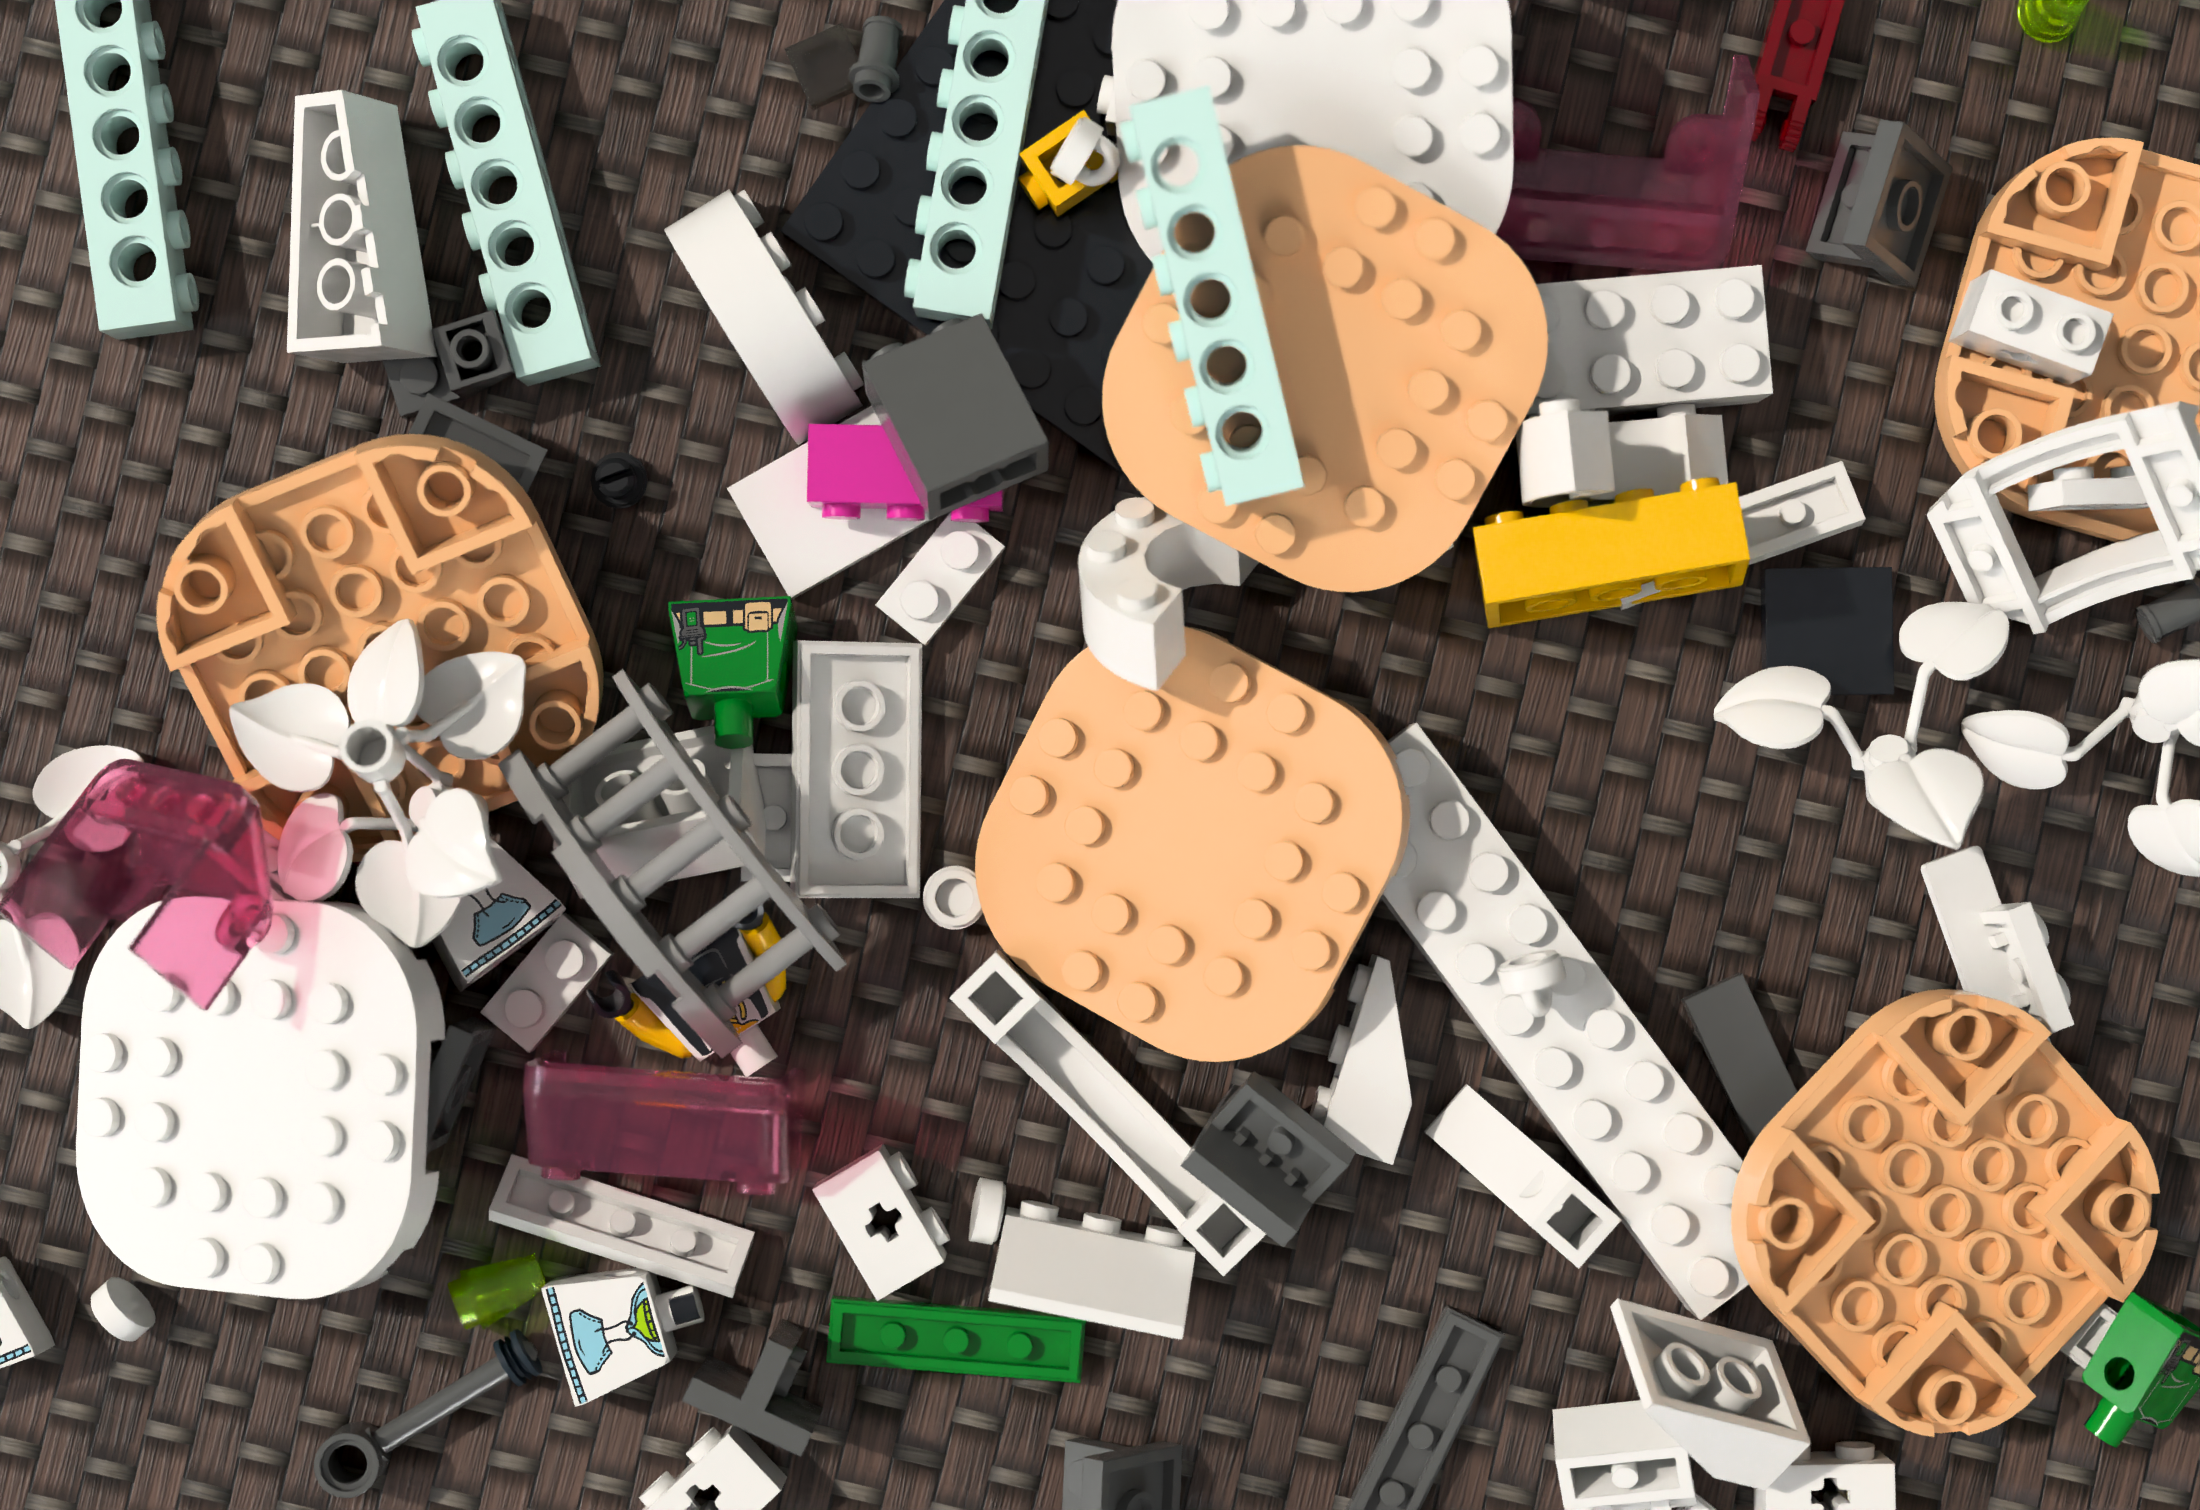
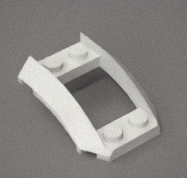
M2178 401L2091 420L2035 439L1967 471L1930 507L1927 513L1929 522L1966 601L1989 605L1995 610L2000 609L2008 619L2029 624L2033 634L2046 632L2049 624L2108 599L2158 585L2194 579L2196 571H2200V433L2195 423L2200 406ZM2124 449L2159 530L2131 537L2094 550L2034 578L1996 493L2048 470L2096 455Z

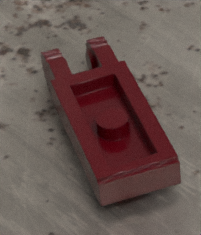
M1775 0L1750 87L1754 92L1745 115L1741 138L1755 142L1758 135L1762 133L1767 119L1766 113L1771 95L1792 101L1780 130L1779 149L1789 152L1796 150L1809 107L1816 102L1845 0Z

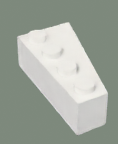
M344 90L295 96L287 353L339 363L437 357L434 336L431 330L433 328L397 105Z

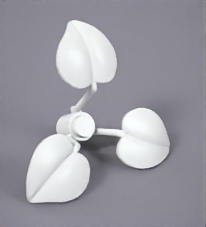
M1940 602L1927 605L1912 613L1900 628L1899 645L1906 657L1923 664L1920 666L1917 674L1905 737L1902 738L1890 734L1879 736L1871 742L1866 751H1861L1839 711L1833 706L1825 705L1831 695V685L1827 678L1815 671L1802 667L1778 666L1747 676L1736 683L1721 698L1714 709V720L1726 724L1739 736L1751 743L1773 749L1796 748L1808 743L1822 731L1823 719L1829 721L1851 756L1852 768L1864 771L1866 797L1869 803L1888 818L1915 834L1958 850L1964 840L1969 822L1981 801L1984 789L1983 775L1974 761L1952 750L1934 748L1916 755L1917 735L1930 676L1936 669L1950 679L1969 680L1992 668L2006 649L2009 640V620L2000 609L1995 610L1989 605L1969 602Z
M407 618L394 623L376 637L356 660L350 673L347 691L348 707L355 723L362 720H373L383 724L389 731L394 732V726L403 727L414 720L421 705L425 680L421 641L413 620ZM406 743L404 745L406 759L432 780V784L419 788L413 794L409 804L410 818H406L412 831L417 832L408 844L405 853V868L410 884L415 890L424 895L437 898H455L470 895L500 883L502 876L492 853L488 826L489 809L484 797L471 791L452 787L454 779L452 774L438 770ZM319 793L304 800L288 818L279 842L277 866L283 892L300 901L319 902L329 898L343 885L352 864L353 846L348 833L359 829L398 830L393 819L350 817L344 820L343 803L340 797L331 793Z
M478 652L450 659L434 667L424 676V692L420 708L417 712V715L430 725V727L424 730H407L405 727H399L394 732H391L383 724L373 720H362L350 726L348 711L340 698L329 689L310 683L283 686L260 697L235 703L229 708L231 724L239 746L253 767L273 785L290 792L304 793L318 790L331 778L334 769V758L343 760L359 777L366 782L374 784L375 791L379 793L400 832L402 842L395 840L383 841L373 846L365 854L357 868L355 879L356 892L364 911L411 948L422 947L437 937L454 918L463 896L455 898L432 897L421 894L410 884L405 868V853L414 835L390 788V781L395 779L404 768L406 761L404 745L406 743L430 742L440 736L444 748L451 755L465 760L486 759L505 749L516 736L523 719L526 664L520 656L503 652Z
M2200 660L2173 661L2150 669L2141 681L2136 698H2122L2118 709L2075 746L2068 747L2070 735L2063 724L2040 713L2021 710L1990 711L1970 715L1962 720L1961 731L1965 739L1991 773L2013 786L2026 789H2046L2060 784L2065 779L2068 772L2066 761H2077L2082 758L2126 717L2130 718L2133 731L2137 736L2152 743L2163 742L2156 790L2158 805H2140L2133 808L2128 818L2129 836L2139 852L2156 865L2181 875L2200 877V800L2182 799L2172 803L2169 795L2175 744L2179 735L2181 734L2192 744L2200 746Z
M111 745L89 746L69 751L52 760L37 777L32 793L36 806L53 819L44 826L19 839L12 840L8 844L0 841V906L9 914L11 919H0V1009L9 1014L25 1029L34 1028L42 1023L63 1001L73 982L77 969L78 947L70 926L60 915L50 911H41L23 918L20 907L7 896L6 890L15 884L21 872V862L18 854L24 849L51 836L60 828L65 839L73 847L84 851L109 850L127 840L140 821L144 803V760L139 753L130 749Z

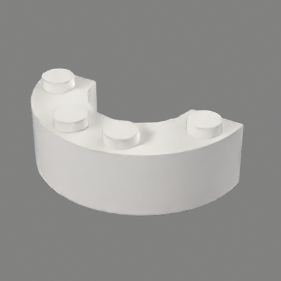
M728 189L668 226L664 231L748 370L799 446L808 440V424H834L862 407L863 405L854 391L863 386L864 382L845 352L835 358L831 355L815 329L817 325L826 321L805 287L793 293L781 272L792 265L771 232L761 238L757 235L754 229L765 222L746 191L742 190L733 196Z
M1578 399L1550 401L1539 404L1540 413L1527 415L1528 419L1522 422L1516 433L1522 505L1526 507L1550 508L1555 504L1571 500H1587L1589 506L1615 503L1614 497L1625 491L1649 488L1653 489L1654 496L1680 492L1679 486L1684 482L1705 477L1718 478L1720 485L1728 484L1722 415L1696 414L1695 404H1675L1656 408L1657 418L1609 422L1608 411L1580 410V400Z
M1145 496L1142 498L1124 499L1115 506V511L1108 514L1091 529L1080 548L1078 569L1085 641L1095 658L1115 675L1141 687L1158 691L1186 655L1182 590L1210 584L1241 586L1259 561L1158 508Z

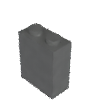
M982 313L966 320L956 318L943 322L931 334L908 344L893 343L878 350L871 359L862 362L865 393L929 520L1048 471V440Z

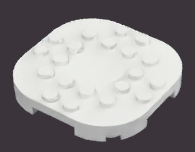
M1118 0L1112 29L1116 137L1120 157L1118 166L1120 197L1130 229L1139 246L1151 261L1153 256L1161 254L1163 245L1158 227L1148 230L1144 228L1136 190L1148 187L1142 160L1132 163L1128 162L1119 123L1132 120L1129 105L1208 85L1210 86L1228 165L1252 153L1280 146H1315L1335 150L1374 167L1496 234L1505 215L1513 183L1512 31L1508 0ZM1182 144L1169 146L1162 152L1158 161V168L1162 178L1168 183L1184 185L1196 176L1199 162L1197 155L1191 148Z
M227 895L180 896L153 903L123 923L107 941L99 954L86 987L81 1024L76 1135V1167L81 1195L95 1229L110 1250L137 1273L162 1284L289 1299L318 1298L366 1286L388 1274L389 1272L386 1269L396 1261L404 1250L414 1248L420 1239L433 1210L438 1189L439 1171H428L425 1169L431 1041L445 1040V1020L439 988L426 959L417 960L407 944L389 932L382 924L372 919L362 906L339 901L314 902L230 897Z

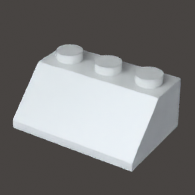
M714 725L674 733L717 796L721 799L729 794L745 812L752 823V826L746 829L745 832L765 856V806L757 766L754 765L752 755L754 753L753 745L739 749H725L717 746L714 743ZM651 738L624 743L567 786L569 793L562 799L573 817L579 814L584 818L664 756ZM678 779L600 839L602 846L596 852L615 878H618L621 874L629 878L705 820L707 815L682 781ZM722 839L668 881L743 867L745 864L727 841ZM554 840L553 848L556 849L558 845ZM572 882V884H573V886H574V888H575V890H576V892H577L579 898H580V899L584 898V897L582 896V894L579 892V890L577 889V887H576V886L574 885V883Z
M1022 1200L1020 1209L1007 1207L988 1301L1182 1340L1196 1252L1191 1243L1183 1242L1184 1236L1178 1230L1156 1225H1147L1145 1234L1121 1230L1122 1220L1097 1213H1084L1083 1222L1057 1217L1059 1207L1031 1200Z

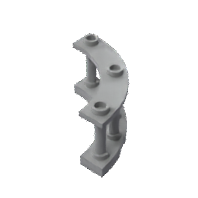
M622 669L612 678L628 702L629 706L551 766L544 762L536 767L519 748L502 760L498 766L531 822L536 824L541 819L558 845L552 851L553 855L600 920L644 975L649 978L655 973L677 999L672 1002V1007L701 1039L723 1059L742 1044L730 1021L737 1014L735 1007L812 948H815L836 972L847 963L833 941L841 935V932L818 903L811 909H808L749 838L745 830L752 826V823L738 803L729 794L721 799L717 796L665 719L672 715L673 711L658 690L650 682L640 688ZM645 728L664 757L583 818L579 814L573 817L562 799L569 793L567 786L641 729ZM680 779L707 815V818L629 878L623 874L615 878L596 852L602 846L600 839ZM722 839H725L754 877L676 937L669 933L662 938L640 911L646 906L644 899ZM769 898H772L797 928L722 985L718 986L712 983L706 988L688 969L693 965L691 958Z

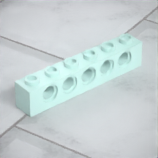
M55 0L99 331L117 340L194 330L191 312L198 311L199 295L193 275L186 273L183 249L190 247L191 236L184 211L177 210L174 186L181 185L182 169L176 149L169 147L166 123L173 122L174 110L166 84L160 83L157 60L165 58V43L160 25L157 21H152L149 0ZM121 2L122 14L120 19L110 27L101 28L100 15L104 8L111 3ZM121 65H130L131 75L128 83L117 91H109L108 79L112 71ZM130 127H138L139 141L136 147L129 153L119 155L116 144L120 134ZM146 189L148 203L145 210L136 217L127 218L125 213L126 200L133 192ZM154 252L156 256L155 271L146 280L136 281L133 274L136 260L144 253Z
M438 0L416 6L421 27L412 30L414 46L423 67L432 66L437 89L428 91L430 105L438 127L440 129L448 127L454 150L445 152L448 171L456 190L465 188L471 211L462 214L464 230L473 251L482 250L488 273L479 275L481 292L487 309L489 311L498 310L504 331V341L516 378L525 385L531 386L600 367L502 2L500 0ZM471 54L483 56V68L478 76L467 81L456 79L455 70L462 58ZM486 115L500 117V129L493 139L487 142L473 141L472 129L477 120ZM502 176L515 177L517 180V190L513 198L503 204L490 203L488 193L491 184ZM518 237L532 238L534 251L531 258L519 266L507 265L505 251L508 244ZM543 297L549 299L551 312L547 321L539 327H525L522 322L524 306L534 298Z
M966 0L965 7L953 6L948 44L958 45L954 70L943 68L937 97V107L947 109L943 133H931L926 160V170L936 172L932 197L921 195L915 224V234L925 235L921 260L910 258L904 288V297L914 298L913 308L917 317L941 321L956 318L966 320L982 313L989 328H993L1018 183L1017 178L1019 177L1021 165L1019 153L1024 148L1049 0H1019L1017 5L1006 13L990 11L984 5V0ZM994 50L1002 53L1008 59V65L1005 70L994 77H985L978 74L972 66L976 57L982 52ZM984 113L996 120L998 125L991 137L982 141H975L967 138L962 133L963 123L973 114ZM965 176L977 177L987 186L982 199L970 205L958 203L950 195L954 183ZM954 239L969 241L976 249L973 260L963 268L955 269L944 265L940 261V252L947 242Z
M1210 86L1129 105L1132 120L1121 122L1119 125L1128 162L1132 163L1142 160L1148 187L1136 190V195L1145 230L1158 227L1164 249V254L1153 256L1152 261L1161 297L1174 294L1180 320L1168 323L1177 362L1190 359L1196 386L1185 388L1184 393L1193 428L1206 425L1212 451L1200 454L1208 492L1222 490L1225 506L1303 488V478ZM1182 144L1191 148L1197 155L1199 162L1198 172L1189 183L1172 185L1162 178L1158 168V161L1162 152L1169 146ZM1190 212H1200L1208 216L1213 222L1215 230L1214 238L1210 245L1197 252L1182 248L1174 235V229L1178 220ZM1203 280H1219L1230 291V303L1227 309L1216 317H1204L1198 314L1191 305V293L1194 287ZM1233 346L1244 354L1246 358L1245 370L1235 381L1228 383L1219 382L1208 373L1206 368L1208 357L1218 347ZM1237 412L1251 413L1261 422L1260 436L1250 446L1235 447L1228 443L1222 434L1225 421Z

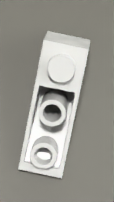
M1372 954L1369 965L1358 964L1353 974L1347 1000L1355 1002L1356 1006L1349 1027L1339 1024L1329 1050L1328 1061L1337 1064L1330 1088L1318 1087L1309 1115L1356 1151L1357 1154L1393 1165L1412 1106L1390 960Z
M1467 1084L1464 1085L1424 1131L1578 1269L1621 1221L1615 1213Z

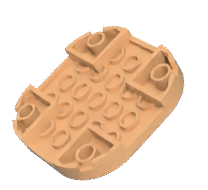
M2112 137L2093 138L2065 145L2041 157L2017 173L1994 196L1977 225L1935 377L1934 400L1938 428L1952 461L1962 475L2016 447L2084 422L2178 401L2200 406V165L2142 149L2144 142ZM1992 269L2114 313L2092 375L2067 385L1949 342L1970 281ZM2199 409L2198 414H2197L2196 419H2195V423H2196V426H2197V428H2198V430H2199V433H2200V409ZM2122 449L2078 460L2054 469L2093 467L2094 478H2111V468L2131 466L2125 450ZM2054 469L2032 476L1996 493L2002 508L2012 513L2113 542H2119L2159 530L2150 508L2029 511L2028 485L2053 481Z
M1280 146L1252 153L1232 162L1228 166L1304 487L1225 506L1222 490L1208 492L1200 454L1212 451L1206 425L1195 428L1192 426L1184 389L1196 386L1190 359L1181 362L1176 360L1168 323L1180 320L1174 294L1161 297L1154 267L1114 342L1107 362L1103 382L1102 407L1108 440L1118 463L1129 480L1158 508L1281 574L1305 585L1336 592H1361L1388 587L1424 570L1446 552L1457 539L1527 415L1539 391L1547 360L1548 330L1543 302L1528 269L1515 252L1498 236L1478 223L1374 167L1345 153L1315 146ZM1190 212L1183 215L1176 223L1174 235L1178 244L1185 250L1192 252L1201 251L1208 247L1214 238L1215 232L1211 219L1200 212ZM1203 280L1194 287L1191 293V305L1198 314L1204 317H1216L1227 309L1230 303V291L1219 280ZM1221 346L1209 355L1206 368L1212 378L1219 382L1228 383L1235 381L1243 374L1246 358L1239 349L1233 346ZM1237 412L1225 421L1222 434L1231 445L1247 447L1259 438L1261 422L1251 413Z
M422 434L392 435L362 443L225 500L196 524L171 557L172 560L166 571L163 586L158 593L157 629L163 656L170 672L179 669L234 777L230 789L237 801L260 827L278 840H280L284 826L295 808L304 800L319 793H331L340 797L344 808V820L350 817H392L379 793L375 791L374 784L366 782L341 759L334 758L332 776L318 790L304 793L290 792L270 783L253 767L239 746L231 724L230 706L260 697L283 686L310 683L323 686L340 698L348 711L351 726L355 721L348 707L347 691L352 668L362 651L376 637L399 620L411 619L417 627L422 647L424 676L434 667L445 661L478 652L514 654L520 656L526 664L523 719L512 742L496 755L478 760L457 758L444 748L440 736L430 742L407 743L438 770L452 774L454 778L452 787L483 796L487 802L489 812L518 801L498 766L502 760L519 748L536 767L544 762L551 766L593 734L602 702L604 675L599 646L590 623L530 497L513 476L496 461L463 443L448 438ZM416 714L414 720L403 727L407 730H424L430 727V725ZM407 759L401 773L390 781V788L405 817L410 818L409 804L413 794L419 788L432 784V780ZM359 829L348 833L353 846L352 862H361L365 854L380 842L387 840L402 842L399 830Z
M1184 626L1186 655L1158 691L1141 687L1115 675L1105 668L1095 658L1089 647H1087L1065 666L1049 689L983 821L977 843L975 876L978 897L986 922L1003 950L1026 973L1165 1052L1187 1059L1210 1062L1234 1061L1265 1052L1303 1030L1326 1006L1335 991L1333 987L1390 878L1395 876L1399 869L1408 841L1410 804L1409 795H1406L1403 779L1395 760L1397 757L1377 727L1356 708L1343 700H1338L1242 650L1227 642L1228 639L1215 633Z
M1938 989L1911 994L1883 1007L1865 1021L1758 1135L1750 1147L1738 1174L1731 1210L1732 1237L1737 1259L1747 1282L1762 1303L1858 1403L1907 1431L1935 1437V1433L1962 1431L1967 1435L1980 1433L1998 1426L2024 1409L2036 1397L2027 1385L2108 1297L2123 1303L2134 1290L2150 1261L2159 1231L2150 1227L2152 1194L2160 1193L2158 1176L2148 1147L2132 1123L2117 1118L2049 1042L2047 1038L2052 1033L2040 1021L2014 1005L1962 990Z

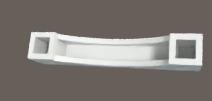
M999 949L950 996V999L994 1044H997L1108 1153L1177 1227L1178 1231L1223 1277L1266 1235L1181 1167L1192 1145Z

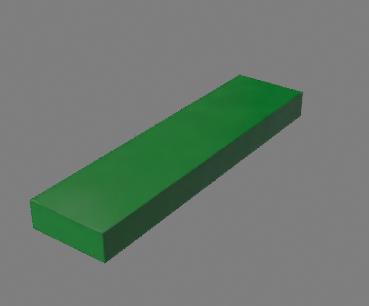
M833 1295L831 1299L826 1363L1081 1383L1086 1320L1045 1312L885 1299L877 1301L872 1298Z

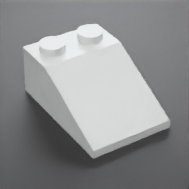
M1617 1299L1610 1306L1644 1411L1713 1478L1766 1490L1811 1444L1773 1340Z

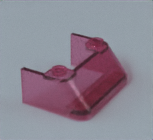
M1734 55L1723 115L1694 114L1680 120L1669 133L1664 159L1539 148L1542 127L1537 111L1528 102L1519 98H1513V183L1505 215L1495 235L1504 241L1520 259L1671 272L1708 270L1718 267L1726 259L1731 248L1760 98V92L1748 56Z
M126 758L116 760L105 766L95 775L0 901V915L64 968L73 971L110 919L126 922L140 910L161 901L127 949L200 1010L208 1011L253 946L260 943L271 928L274 908L260 804L237 782ZM168 885H171L172 888L162 900L163 891Z
M554 1050L525 1063L523 1096L528 1161L531 1165L541 1167L542 1178L579 1180L581 1170L733 1181L737 1182L736 1191L739 1193L773 1195L776 1192V1184L789 1182L798 1172L806 1069L793 1068L782 1079L571 1064L565 1063L566 1051Z

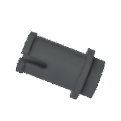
M878 15L871 16L865 20L858 62L853 64L849 71V81L853 85V92L859 98L875 103L888 100L891 93L895 92L899 87V74L895 69L900 42L904 35L901 23L888 16Z
M2197 576L2194 579L2185 580V586L2150 603L2136 607L2135 613L2139 625L2152 643L2156 644L2161 639L2200 621V579Z

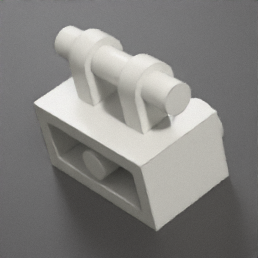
M1641 1400L1552 1409L1555 1460L1564 1510H1672L1675 1507L1697 1505L1690 1455L1644 1411Z

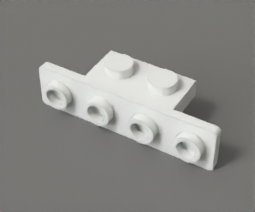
M1970 846L1924 863L1921 866V873L1963 991L1980 994L2014 1005L2040 1021L2051 1033L2075 1025L2068 1008L2071 1004L2068 986L2064 979L2055 971L2047 949L2049 934L2044 921L2034 912L2031 902L2001 904L1982 848Z

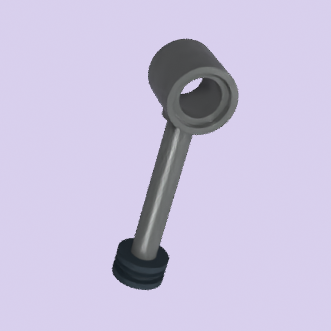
M515 1329L510 1332V1338L504 1336L505 1342L499 1339L493 1343L496 1357L382 1427L378 1428L367 1422H351L340 1427L320 1446L316 1453L314 1473L318 1483L326 1492L340 1498H352L363 1494L385 1472L393 1449L510 1378L515 1385L520 1387L526 1383V1378L531 1380L532 1375L538 1376L541 1374L543 1369L537 1356L538 1351L535 1345L529 1342L520 1330ZM353 1445L358 1447L367 1459L366 1472L354 1474L345 1470L338 1458L340 1446Z

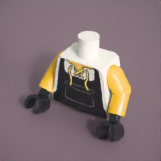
M727 894L722 896V901L728 897ZM763 904L691 958L693 965L688 969L706 988L712 983L718 986L722 985L781 940L769 916L764 912ZM786 969L735 1007L737 1014L730 1019L742 1041V1044L730 1052L745 1077H748L778 1057L757 1024L781 1009L778 999L782 997L786 990ZM609 970L605 973L610 984L616 988L612 995L603 998L596 996L591 989L587 990V996L598 1015L604 1018H615L621 1025L645 1043L676 1057L687 1058L694 1056L699 1061L714 1053L672 1007V1002L677 998L655 973L649 978L643 975L631 983L630 986L635 993H630L623 978L615 970Z

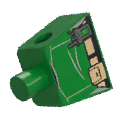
M791 596L669 602V616L680 676L691 717L696 720H714V743L721 748L739 749L751 746L753 744V718L777 717L784 710L793 659V641H796L797 619Z
M2132 1291L2082 1373V1381L2103 1396L2083 1425L2095 1436L2115 1448H2118L2137 1420L2162 1430L2168 1427L2200 1388V1327L2179 1312Z

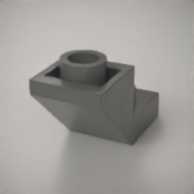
M494 310L431 329L437 357L382 360L400 417L404 419L417 416L427 393L453 405L473 397L515 373Z

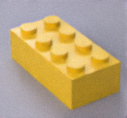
M1705 477L1684 482L1679 486L1680 492L1654 496L1653 489H1634L1617 494L1614 497L1615 503L1589 507L1587 500H1571L1551 506L1549 508L1550 514L1524 518L1521 511H1507L1486 517L1484 519L1485 525L1473 527L1488 629L1619 607L1622 605L1621 598L1640 593L1642 591L1641 585L1654 581L1655 589L1661 591L1631 602L1632 604L1742 586L1749 565L1750 555L1736 482L1720 485L1718 478Z

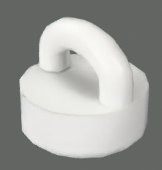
M1085 116L1083 118L1079 117L1050 166L1051 174L1069 185L1074 180L1093 187L1106 184L1117 172L1120 163L1119 151L1113 142L1101 135L1104 130L1102 126ZM1093 150L1100 153L1104 160L1102 165L1096 170H1091L1084 166Z
M1554 950L1538 951L1512 958L1502 963L1497 970L1503 993H1522L1525 1007L1535 1017L1544 1016L1549 1012L1552 1004L1551 985L1561 982L1566 978L1561 954Z

